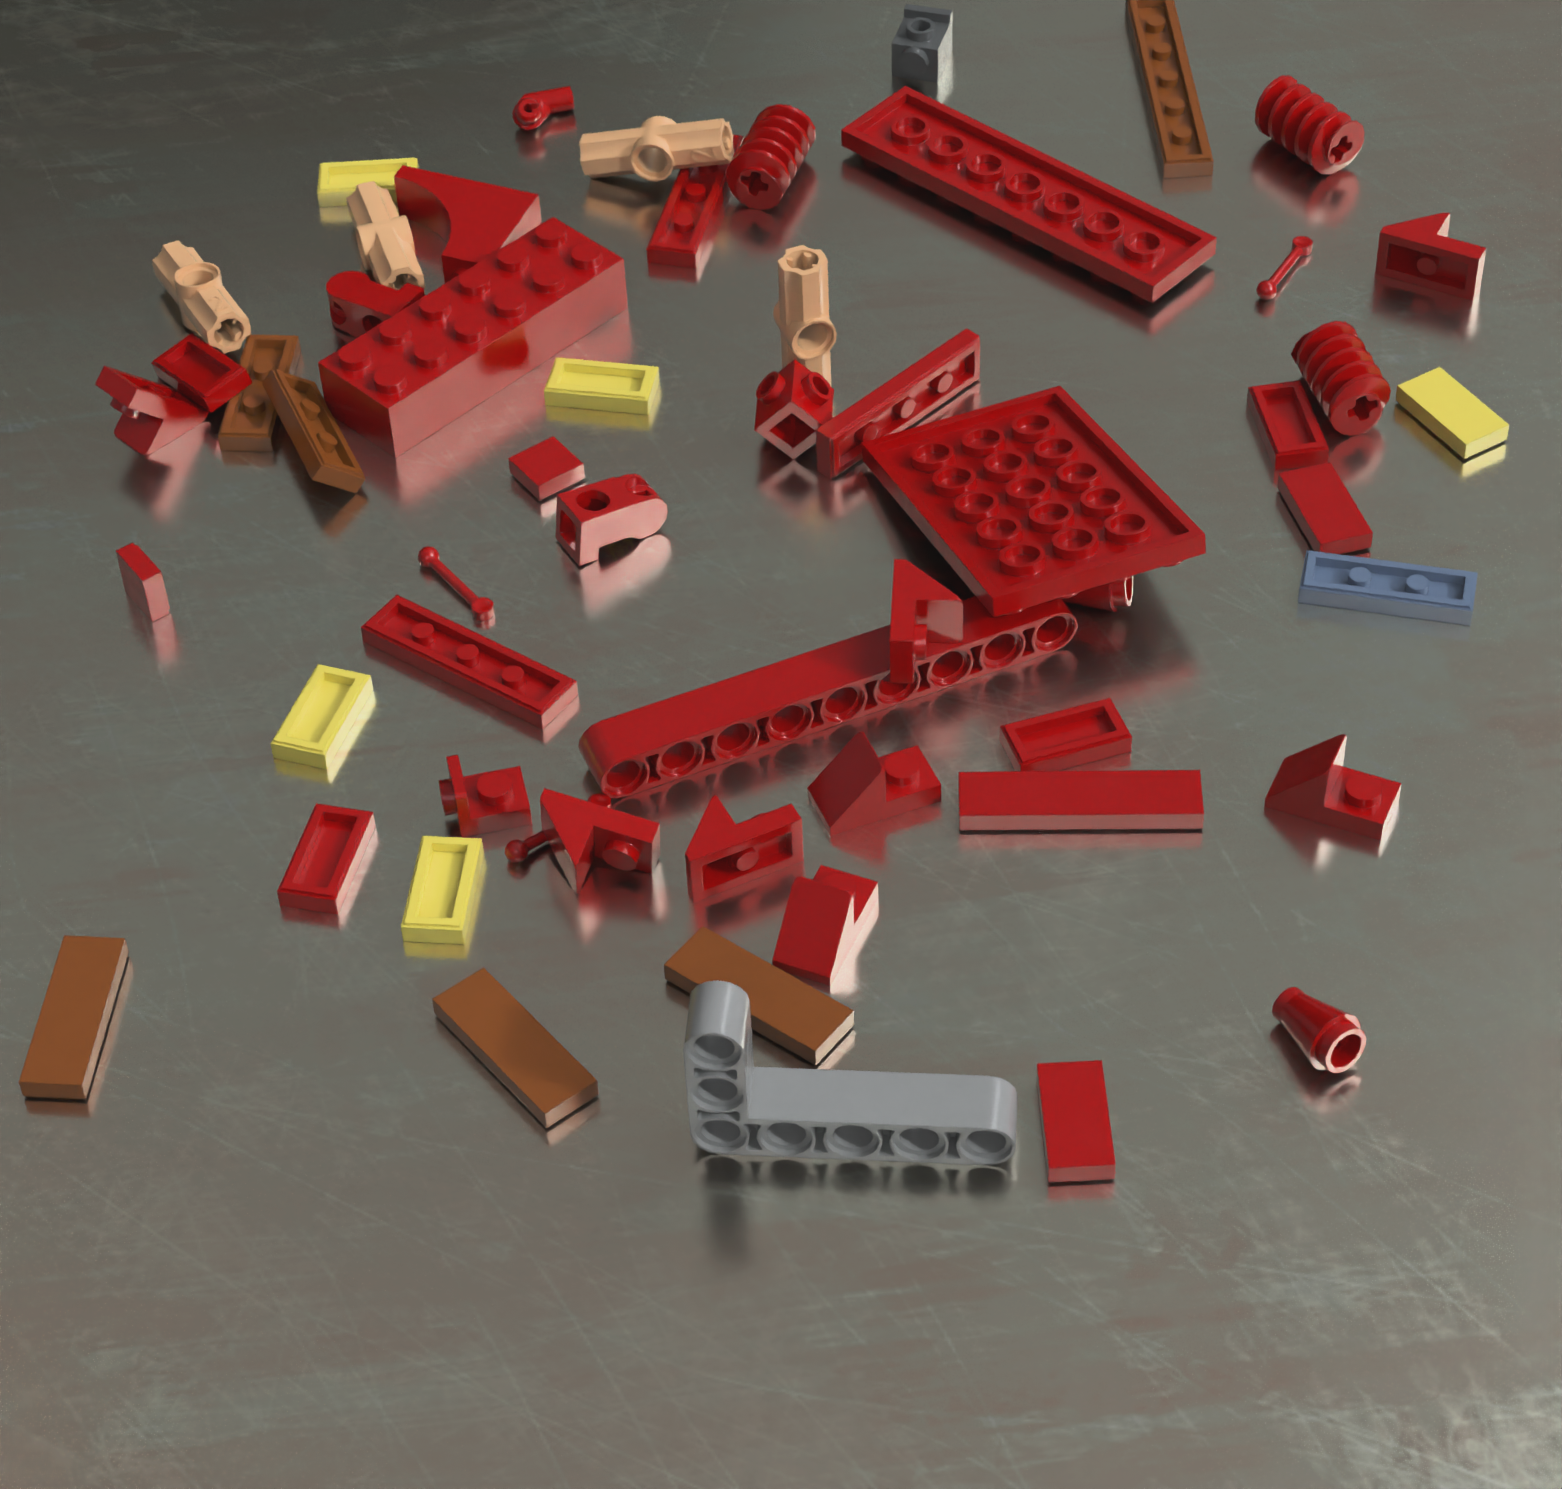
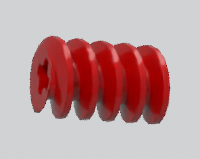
M1281 75L1274 79L1264 89L1258 100L1255 110V123L1258 130L1271 137L1280 146H1284L1287 151L1297 156L1306 164L1311 165L1320 174H1333L1342 170L1357 156L1364 143L1365 131L1361 123L1356 120L1351 121L1349 115L1343 111H1338L1337 107L1330 102H1324V98L1317 93H1311L1308 87L1298 84L1297 80L1290 75Z
M776 104L766 107L758 114L726 170V181L729 189L739 202L749 208L758 210L771 209L780 203L816 139L815 126L803 111L790 105Z
M1333 321L1323 324L1303 335L1295 343L1291 356L1302 376L1306 379L1309 388L1313 391L1318 403L1321 404L1333 428L1343 435L1355 436L1367 433L1377 425L1382 417L1383 408L1389 401L1391 389L1387 380L1383 378L1379 367L1374 364L1371 354L1366 351L1364 343L1358 338L1356 330L1347 322Z

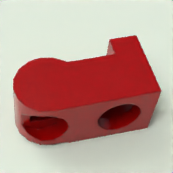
M359 271L338 273L326 283L331 322L339 330L350 333L351 336L356 338L425 296L424 288L406 283L400 290L373 282L368 275Z
M626 474L616 478H608L557 494L555 538L579 566L599 560V548L629 537L642 539L654 534L662 527L667 518V504L641 475Z

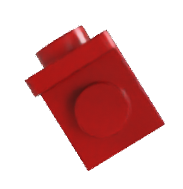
M458 754L446 757L449 779L438 780L444 815L456 814L462 838L532 825L530 804L520 766L463 776Z

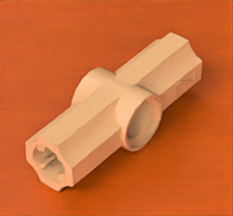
M654 116L645 120L641 128L583 134L579 143L580 163L584 175H589L590 178L637 174L648 181H661L671 175L674 169L729 164L734 156L732 130L729 122H725L724 118L675 123L667 117Z
M374 181L358 184L353 194L346 199L348 211L355 227L361 261L365 270H372L377 283L400 290L406 283L425 289L424 276L416 258L413 236L406 215H398L388 189L377 186Z
M179 240L162 245L160 253L152 260L153 269L157 278L180 307L183 325L189 329L197 330L207 344L221 349L224 354L241 349L242 342L251 334L250 322L224 288L219 267L215 264L204 262L193 247H186Z
M804 245L788 248L785 251V255L777 260L779 300L773 312L775 323L781 331L782 369L796 359L811 372L821 374L831 386L830 350L836 342L837 333L829 318L828 260L821 249H811Z

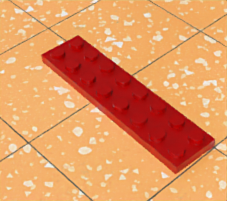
M907 86L902 87L841 129V146L1151 303L1216 254L1217 237Z

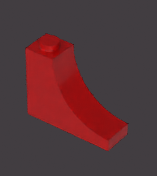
M404 165L394 175L399 216L406 215L407 219L430 228L447 243L441 254L445 283L542 223L539 194Z

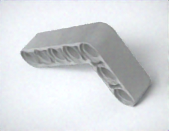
M719 980L704 982L697 985L691 991L683 1056L690 1135L693 1142L699 1148L710 1153L725 1155L971 1165L999 1164L1007 1161L1014 1155L1016 1149L1018 1095L1016 1088L1010 1082L1000 1077L984 1075L754 1067L750 1000L747 993L733 983Z

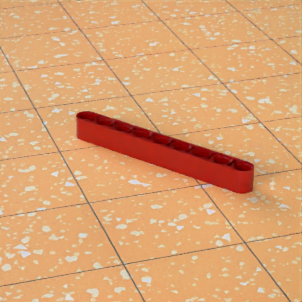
M974 596L962 600L963 640L960 643H927L926 660H915L914 684L890 683V625L601 720L591 725L579 739L578 748L602 793L611 798L627 797L1052 653L1071 641L1077 630V619L1062 599H1054L1028 607L1018 614L1001 615L994 618L979 599Z

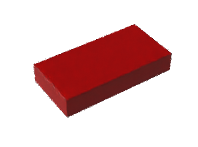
M189 334L151 362L159 378L210 413L253 383L244 367L194 334Z
M1301 381L1248 387L1247 403L1274 471L1328 463L1329 448Z
M1331 462L1279 473L1277 488L1314 551L1343 554L1371 548L1373 532Z
M1111 698L1001 725L999 729V741L1015 771H1059L1132 752V736Z
M316 803L277 890L280 906L338 915L376 827L374 813Z
M1102 1060L1037 1063L1036 1080L1048 1182L1115 1179L1116 1162Z

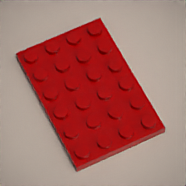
M1061 386L861 442L863 462L994 618L1001 615L1018 614L1034 605L1054 599L1070 598L1080 591L1107 583L1123 582L1133 575L1159 567L1176 566L1186 559L1206 554L1205 533Z

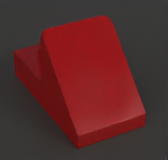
M1446 212L1383 226L1380 231L1375 274L1473 301L1481 288L1486 247L1447 237L1450 213Z
M107 366L103 367L95 383L97 387L113 397L110 405L122 413L114 429L115 436L141 455L147 456L198 426L205 421L209 413L177 389Z
M894 559L889 639L890 683L914 684L915 660H926L927 643H960L963 640V602L956 594L908 560Z
M861 731L854 735L807 787V793L829 835L833 836L941 802V783L918 745L878 757L865 733Z
M1347 735L1335 736L1284 758L1265 797L1264 807L1381 841L1399 801L1401 783L1343 767Z
M544 788L540 797L542 830L576 894H579L594 857L601 858L610 866L620 870L631 871L637 869L646 873H653L660 856V823Z
M712 796L685 852L688 895L692 902H698L804 861L802 818L793 805L788 804L735 824L718 796Z
M823 865L819 867L813 880L797 876L789 894L772 965L786 973L831 986L878 900V882Z

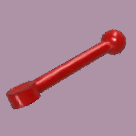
M1298 236L1293 239L1290 254L1269 280H1264L1258 284L1256 292L1259 298L1270 300L1275 297L1277 292L1276 286L1299 257L1311 254L1312 239L1306 236Z
M430 546L423 547L418 554L420 565L435 570L471 605L474 619L479 621L491 619L494 615L493 601L486 597L479 598L439 560L440 555L437 549Z
M603 793L593 794L587 800L612 809L611 798ZM543 830L524 841L519 839L511 840L506 845L505 855L511 862H523L527 858L529 851L548 840Z

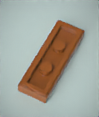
M254 334L247 336L239 365L247 370L253 383L231 398L227 403L218 433L220 451H274L282 421L262 383L271 369H277L292 375L295 374L301 352L299 336Z
M271 369L262 384L311 479L357 493L366 478L316 383L277 369Z
M704 926L664 964L665 979L689 993L697 985L707 981H725L741 987L747 993L750 1000L752 1029L814 1065H817L854 1026V1010Z
M64 935L19 1079L23 1096L86 1099L129 953L125 938Z
M484 967L432 999L434 1013L546 1128L599 1095L597 1079Z

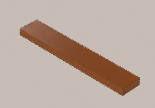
M1126 0L1125 13L1163 179L1213 176L1214 161L1174 0Z

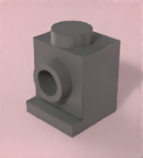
M906 4L904 18L892 42V76L938 82L952 52V10Z

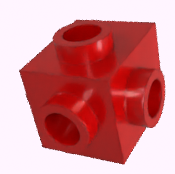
M796 359L779 372L773 371L769 373L757 388L754 431L793 460L816 443V429L833 418L834 389L821 374L811 372Z

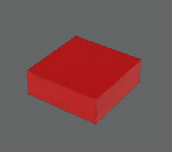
M554 436L508 458L510 473L539 500L585 478L584 464Z
M134 543L116 550L125 592L151 622L168 615L170 607L162 572Z

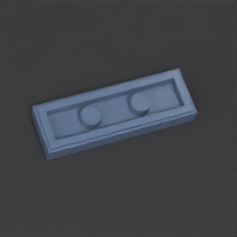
M1306 550L1298 603L1471 626L1478 573Z

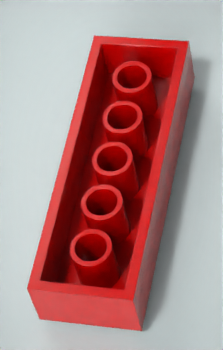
M551 217L319 361L318 367L324 400L333 417L394 458H397L626 310L628 302L624 258L555 217Z

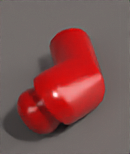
M565 86L524 94L512 112L515 124L520 129L526 131L535 130L542 125L550 114L574 110L571 87Z

